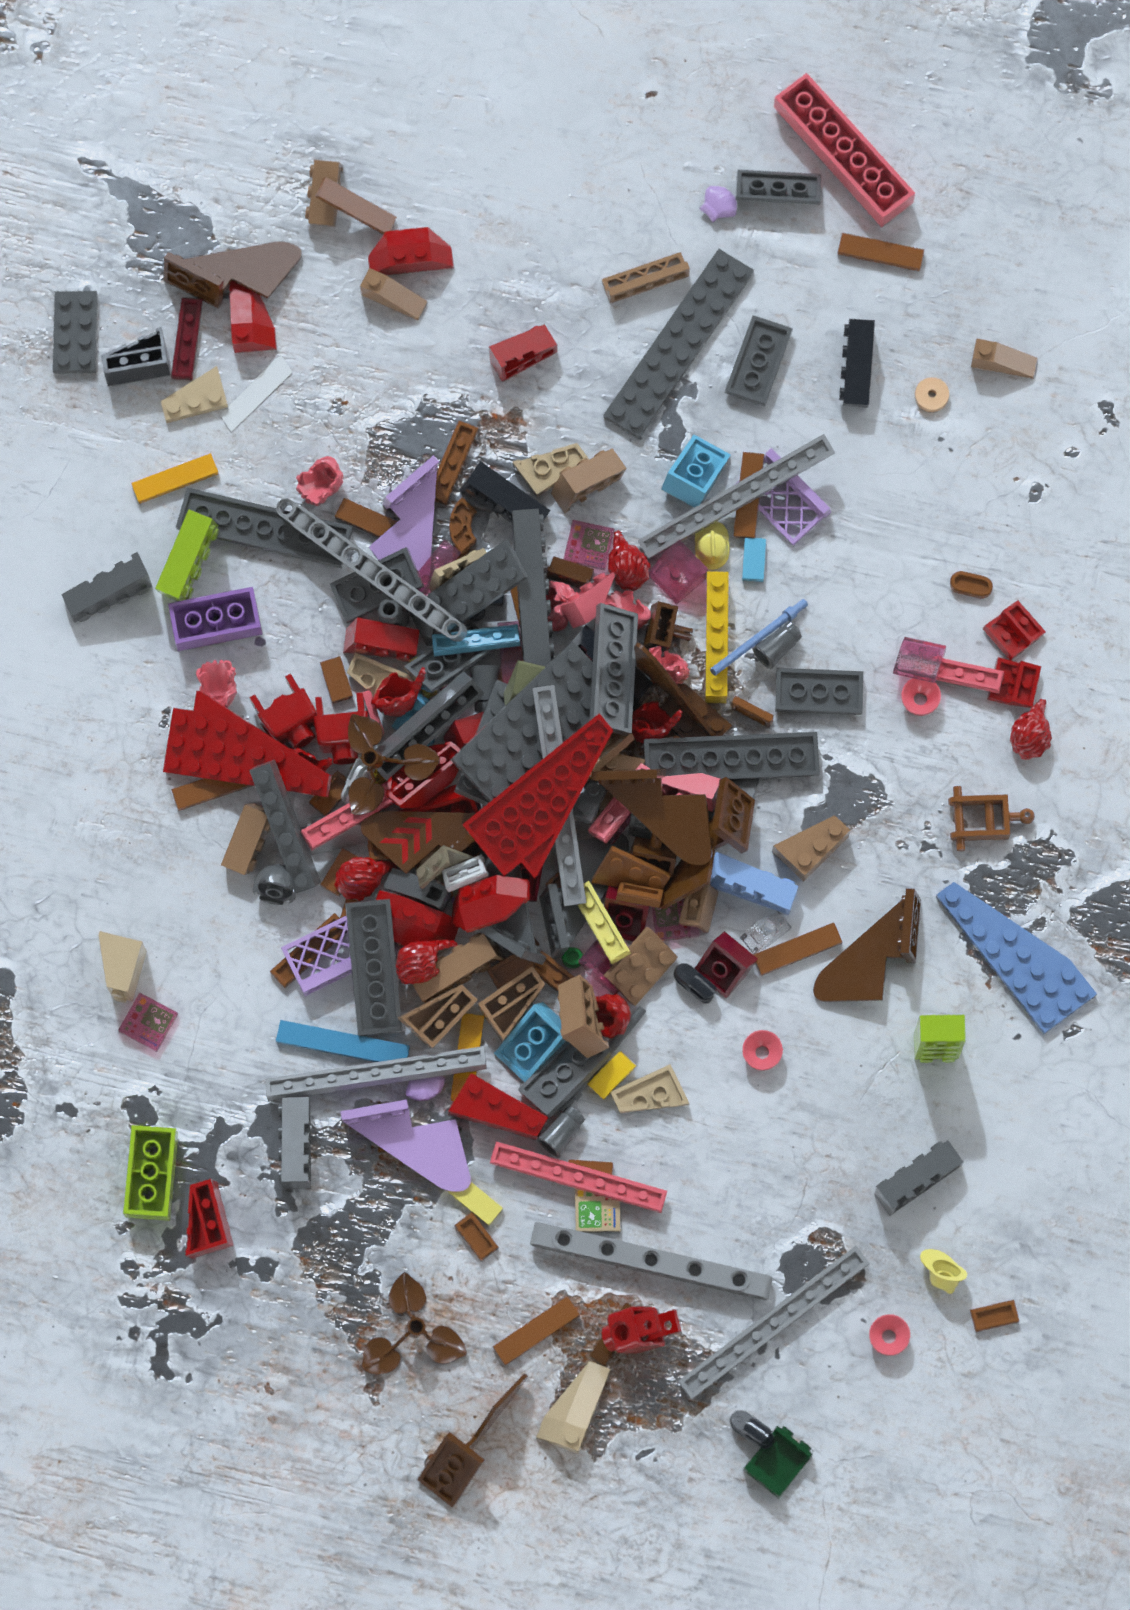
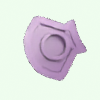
M710 186L705 191L704 204L699 209L712 222H715L717 218L734 217L737 211V201L735 196L725 187Z
M437 1076L410 1080L405 1094L414 1100H429L441 1092L445 1078Z

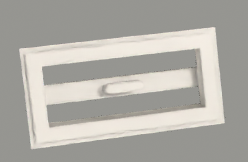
M479 855L443 870L442 875L446 890L451 892L488 877L487 867L484 863L485 858Z

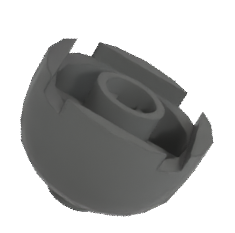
M270 865L263 868L257 874L253 884V893L257 892L260 895V900L274 905H283L284 901L290 900L289 903H292L295 900L294 881L284 865Z

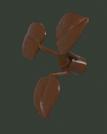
M352 714L348 725L349 743L355 752L362 754L361 760L364 765L368 766L367 771H369L371 780L366 777H360L350 785L348 796L351 813L354 815L367 814L375 810L382 803L384 788L380 784L375 783L376 778L373 769L381 767L384 761L406 764L404 768L406 775L412 780L420 781L428 778L440 763L438 754L425 745L415 744L406 748L404 752L405 760L385 757L380 752L374 750L373 747L382 740L383 731L381 725L372 718Z
M404 1272L395 1280L389 1292V1305L391 1309L398 1314L407 1312L411 1319L406 1325V1333L393 1346H391L388 1339L383 1337L373 1338L366 1344L363 1351L362 1369L367 1373L382 1375L396 1369L400 1363L401 1356L394 1349L407 1337L418 1338L424 1335L430 1341L426 1346L427 1355L433 1362L438 1364L453 1362L467 1354L464 1342L453 1329L447 1326H437L433 1329L431 1337L425 1330V1322L421 1318L412 1315L411 1311L417 1312L424 1306L426 1293L421 1284L407 1272Z

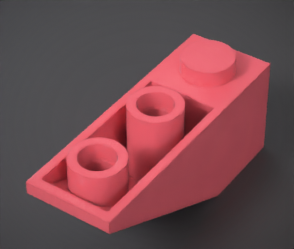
M603 572L595 576L593 583L589 582L581 586L579 593L575 592L566 597L567 602L561 605V608L572 628L585 625L596 617V606L600 603L604 604L615 577L614 572L607 575Z
M703 773L666 776L662 778V794H706L707 809L713 812L716 806L720 779Z

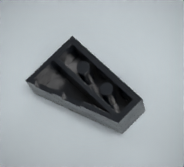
M162 326L150 335L138 337L137 341L127 346L124 344L101 355L108 386L170 375Z

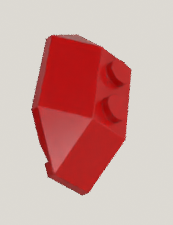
M429 227L386 231L368 255L369 268L386 276L454 268L452 247Z
M451 741L445 742V744L427 746L433 749L440 758V763L433 773L424 780H412L406 775L404 765L388 779L386 796L400 808H421L454 781L459 769L450 759L460 750L459 747Z
M496 875L460 887L453 902L452 923L469 933L505 921L523 903L525 904L529 901L530 882L527 879Z
M379 890L376 900L390 899L395 943L406 946L410 942L455 939L459 927L452 923L451 916L406 897Z

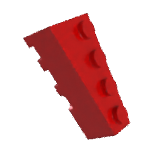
M470 1073L448 1111L450 1116L463 1118L470 1122L480 1123L536 1140L548 1120L547 1116Z

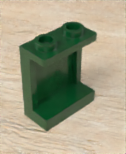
M776 1426L772 1432L774 1436L772 1447L769 1449H762L760 1447L743 1468L745 1473L778 1499L813 1455L810 1452L812 1448L802 1440L800 1442L796 1441L792 1437L794 1434L785 1426L782 1428Z

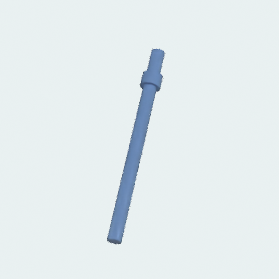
M802 599L793 607L789 606L782 611L781 616L710 669L711 673L716 676L787 621L791 622L800 611L808 606L807 601Z

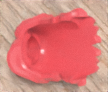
M326 456L315 461L308 472H301L300 475H297L298 485L296 491H299L298 494L301 495V498H306L305 502L307 504L315 506L324 504L326 499L335 494L343 484V472L340 471L339 465L333 457Z
M549 581V592L546 595V600H550L551 613L550 616H547L548 622L552 621L553 631H560L567 627L568 619L561 605L567 602L566 597L575 593L568 584L557 581Z
M615 590L611 595H607L604 604L638 613L637 630L648 623V620L651 618V612L639 599L635 601L636 604L633 603V591L626 590L621 593Z
M661 646L649 648V652L661 663L677 685L687 680L690 674L688 663L678 654L669 653L667 650L663 652L664 656L661 657Z
M216 660L212 663L207 661L196 671V676L202 685L199 691L204 692L225 707L230 706L237 694V684L234 681L236 672L235 668L232 667L231 661L225 660L223 662V660H220L218 664Z

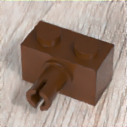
M660 601L651 605V618L648 620L643 643L645 648L661 646V651L664 652L670 648L672 637L688 642L691 640L692 635L690 633H693V628L675 624L679 606Z
M654 833L651 834V839L635 837L631 855L668 871L670 876L673 877L677 855Z

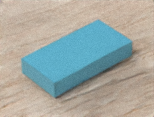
M745 537L742 581H764L766 539Z

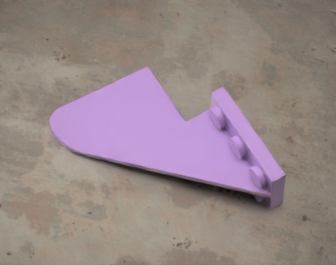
M434 455L384 498L382 505L387 510L390 508L400 520L368 547L378 560L407 547L425 587L430 575L436 475L438 470L437 464L439 463Z
M407 1099L341 1111L344 1123L436 1186L453 1192L464 1191L469 1187L471 1177L456 1119L412 1127Z

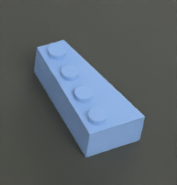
M717 851L715 853L710 881L712 887L789 915L798 892V885H795L794 881L787 878L781 879L770 872L762 871Z

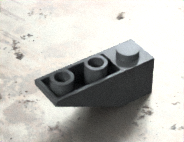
M392 868L383 888L441 912H444L452 895L451 892L446 890L445 886L431 881L426 887L420 888L417 875L405 874L403 871Z

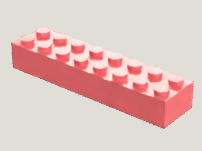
M805 73L775 96V110L881 228L914 203L915 192L808 73Z

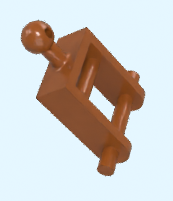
M954 786L953 797L948 798V805L954 806L955 832L950 833V840L956 841L957 851H965V841L1007 840L1010 837V821H1021L1023 824H1030L1035 819L1034 812L1029 808H1025L1020 812H1009L1008 794L962 796V786ZM985 805L986 830L964 831L963 806ZM993 805H1001L1003 830H995Z

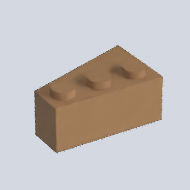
M314 160V165H310L309 177L313 178L312 186H308L307 198L311 199L310 207H306L305 219H309L308 223L310 225L336 226L338 209L315 196L322 179L325 177L341 185L340 173L343 172V165L340 162Z
M457 985L399 1016L398 1019L428 1048H433L478 999L463 985Z

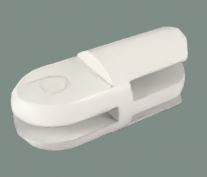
M360 758L356 759L341 793L343 803H350L348 792L354 780L360 777H366L371 780L369 771H367L368 766L364 765Z

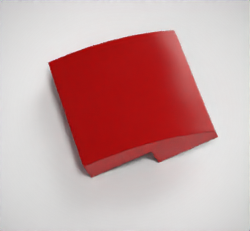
M1019 600L1008 606L999 616L983 627L986 634L1009 660H1013L1046 633Z
M998 657L994 669L1004 671L999 694L989 692L987 700L1031 708L1042 666L1024 661L1018 663Z

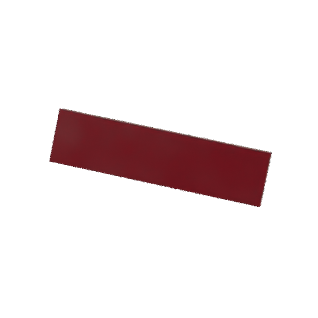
M181 298L171 372L172 379L193 381L203 299Z

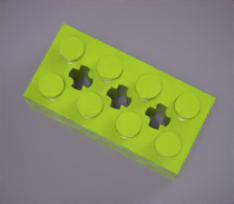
M188 509L155 587L161 595L176 601L191 599L194 588H192L194 581H198L202 573V568H200L203 560L206 561L210 555V543L216 540L219 533L218 525L213 519Z
M920 1015L914 1031V1060L920 1059L921 1063L933 1062V1059H942V1062L950 1063L955 1062V1059H959L966 1042L965 1015Z
M131 1126L123 1214L126 1218L170 1221L179 1134L176 1128ZM152 1147H156L158 1151L155 1155H151L148 1152L152 1150ZM150 1169H153L156 1174L153 1177H148L146 1172H150ZM148 1191H151L153 1197L146 1199L144 1194H148Z

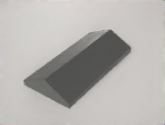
M737 170L736 200L820 205L821 174Z
M472 621L465 625L467 630L480 629ZM432 647L405 665L404 669L412 680L415 681L421 667H424L426 674L420 689L433 693L496 649L434 656Z

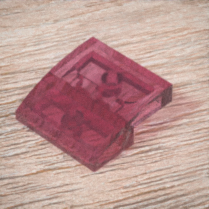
M904 637L895 662L893 674L935 683L946 653V645Z

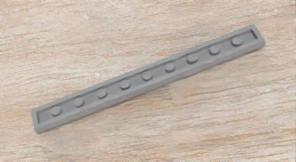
M822 434L637 541L648 560L832 456L835 454V451L825 434Z
M554 685L533 688L543 758L563 743ZM572 808L555 841L564 906L586 903Z
M482 1046L266 1078V1097L269 1102L282 1100V1098L303 1097L487 1069L485 1048Z
M854 1246L678 1381L679 1385L691 1400L867 1267L870 1264L858 1247Z

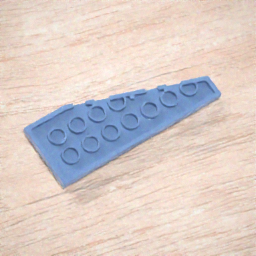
M955 882L936 894L937 899L1043 1034L1047 1033L1097 995L1069 958Z

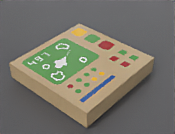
M575 1189L576 1231L585 1233L620 1232V1201Z

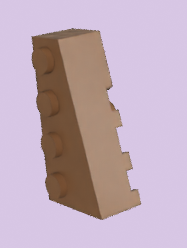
M477 933L469 939V943L464 946L461 944L451 950L452 953L448 956L438 957L436 968L440 972L437 976L431 978L428 982L413 984L422 1002L425 1003L453 988L454 984L462 985L467 983L473 977L472 974L485 973L492 963L497 960L501 962L506 959L498 943L485 934Z

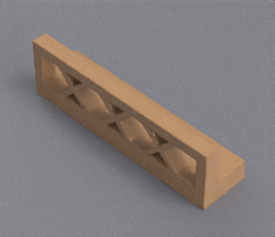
M681 252L603 278L602 283L611 304L689 277L690 268L688 262L684 261ZM679 260V264L668 267L671 261ZM656 267L660 269L659 271L648 274L651 268ZM636 274L641 276L639 278L628 281L631 275ZM614 281L622 283L613 287H609L608 283Z

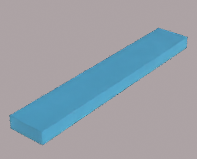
M280 1020L276 1043L371 1062L408 1058L410 1045Z

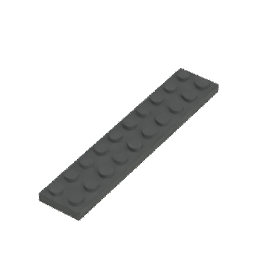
M718 249L603 414V418L640 439L753 275L754 269L723 250Z

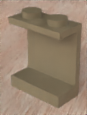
M442 846L416 870L420 888L426 887L432 880L444 883L443 870L472 859L474 856ZM459 888L456 889V890H453L454 900H455V897H456V895H457V892H458Z

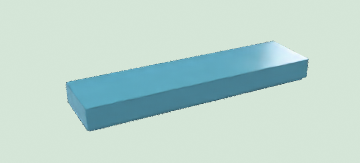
M518 624L467 630L465 639L460 642H455L442 633L432 635L434 656L520 646ZM459 631L451 632V634L456 635Z

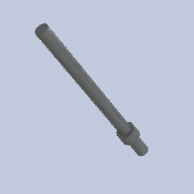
M641 1006L631 1016L625 1034L616 1035L610 1042L609 1048L606 1050L611 1055L646 1013V1010ZM598 1071L559 1109L560 1112L564 1113L574 1101L577 1102L583 1095L582 1091Z

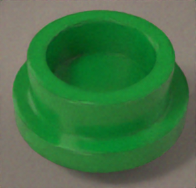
M569 947L562 956L563 964L569 969L580 967L584 960L582 951L576 947Z

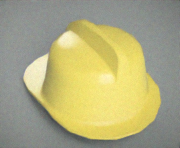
M718 521L695 533L696 559L706 569H719L725 565L729 558L728 530Z
M925 1249L921 1252V1262L929 1270L930 1281L933 1286L944 1290L948 1294H952L959 1282L966 1279V1270L944 1252L935 1249Z

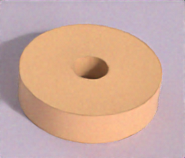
M935 377L923 379L915 390L917 405L927 412L940 411L946 406L949 399L947 385L941 379ZM933 392L936 396L930 397L928 393Z

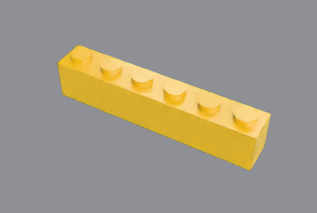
M707 571L705 701L707 703H727L728 667L716 676L711 673L710 669L728 656L729 572Z

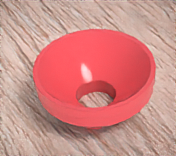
M923 676L915 677L904 685L901 693L902 703L910 713L917 716H925L932 713L938 707L941 700V691L932 679ZM917 694H923L926 697L927 701L924 705H918L914 702V697Z
M758 1030L751 1033L745 1039L742 1052L749 1066L756 1070L764 1071L775 1067L779 1063L783 1054V1047L777 1035L767 1030ZM757 1048H767L769 1051L768 1057L765 1059L758 1058L755 1053Z
M893 1314L878 1317L872 1323L869 1331V1339L873 1348L887 1356L901 1353L910 1341V1330L907 1323L901 1317ZM887 1330L893 1331L896 1336L895 1341L886 1343L882 1339L883 1332Z

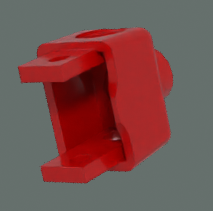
M290 673L285 676V679L293 692L292 694H282L274 699L271 706L267 709L263 708L255 694L249 698L258 714L259 723L264 731L282 744L288 741L293 749L303 748L315 739L316 736L311 727L315 725L314 716H317V713L305 689L299 688Z
M363 692L356 693L358 711L324 715L322 697H315L317 716H314L319 749L324 754L332 753L334 764H353L358 758V753L351 748L349 743L348 725L352 714L369 718L368 711H365Z
M632 1306L608 1315V1325L602 1329V1339L606 1348L611 1352L643 1353L665 1346V1336L681 1332L682 1330L676 1309L658 1314L655 1307ZM669 1321L672 1324L671 1329L667 1328V1323ZM648 1336L645 1341L640 1340V1338Z

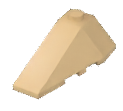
M589 1361L546 1413L536 1438L579 1454L611 1369Z

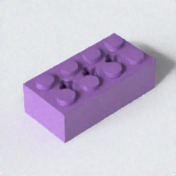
M253 587L168 603L178 651L263 635ZM197 621V625L192 626V622Z

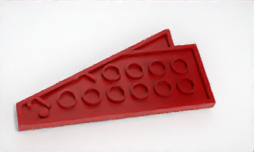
M196 690L193 710L173 708L163 772L255 786L249 770L255 766L275 760L287 791L323 797L329 796L332 777L330 774L204 692Z
M600 713L462 824L503 876L507 875L520 863L524 865L533 878H536L613 732V729Z

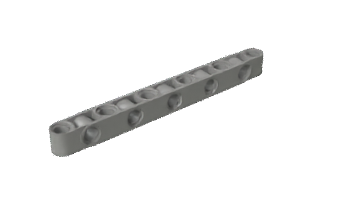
M283 498L277 503V513L287 520L290 525L418 618L455 642L465 639L467 635L466 626L426 595L304 507L299 506L288 498ZM292 505L291 512L285 514V508ZM321 529H325V535L322 538H318V532ZM354 553H358L357 561L351 562V556ZM388 577H391V578H392L391 584H390L389 586L385 587V586H384V581H385V579L388 578ZM425 601V608L422 611H418V604ZM459 626V632L456 635H452V628Z
M535 1222L530 1245L537 1248L761 1300H768L773 1277L757 1272L540 1222ZM561 1236H567L570 1239V1243L566 1246H561L557 1240ZM604 1246H610L614 1252L610 1256H605L601 1253V1250ZM648 1256H654L658 1262L654 1266H648L645 1263V1259ZM697 1266L701 1269V1274L699 1276H692L689 1274V1268ZM741 1276L744 1278L745 1284L737 1287L732 1282L733 1278Z

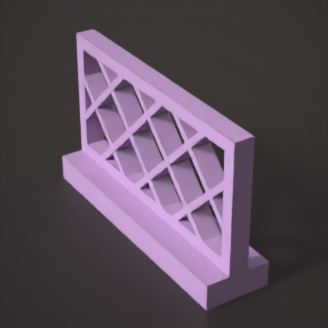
M771 448L765 453L764 464L770 465L781 459V457ZM798 475L786 481V491H774L772 489L764 494L771 495L770 506H761L759 504V511L793 546L817 523L831 513L829 506ZM774 495H786V506H773ZM789 495H798L801 498V506H788ZM773 510H785V521H775L773 519ZM788 510H801L800 521H788ZM803 510H813L818 516L813 521H803ZM788 525H800V533L792 538L788 534Z
M346 916L281 947L304 996L352 974L350 957L347 959L337 957L341 945L349 948V944L342 942L346 931H348ZM335 927L343 930L339 941L328 938L330 930ZM314 937L323 939L320 951L308 947L310 939ZM326 941L338 944L335 955L322 952ZM294 947L304 949L300 960L291 958L288 950ZM306 950L318 954L315 965L303 962ZM321 955L333 959L330 967L326 969L318 967ZM293 962L298 963L297 969ZM301 965L313 968L311 976L304 980L299 975Z

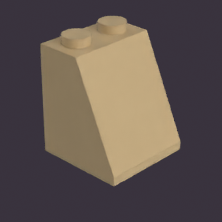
M100 931L98 936L106 987L111 996L114 997V1000L126 1003L127 1000L133 1001L147 953L142 941Z

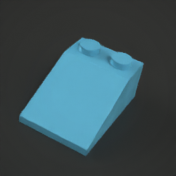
M693 435L667 473L661 490L694 508L697 507L708 496L731 454Z
M544 1002L534 1004L494 1054L523 1082H526L566 1042L560 1032L562 1029L560 1017Z

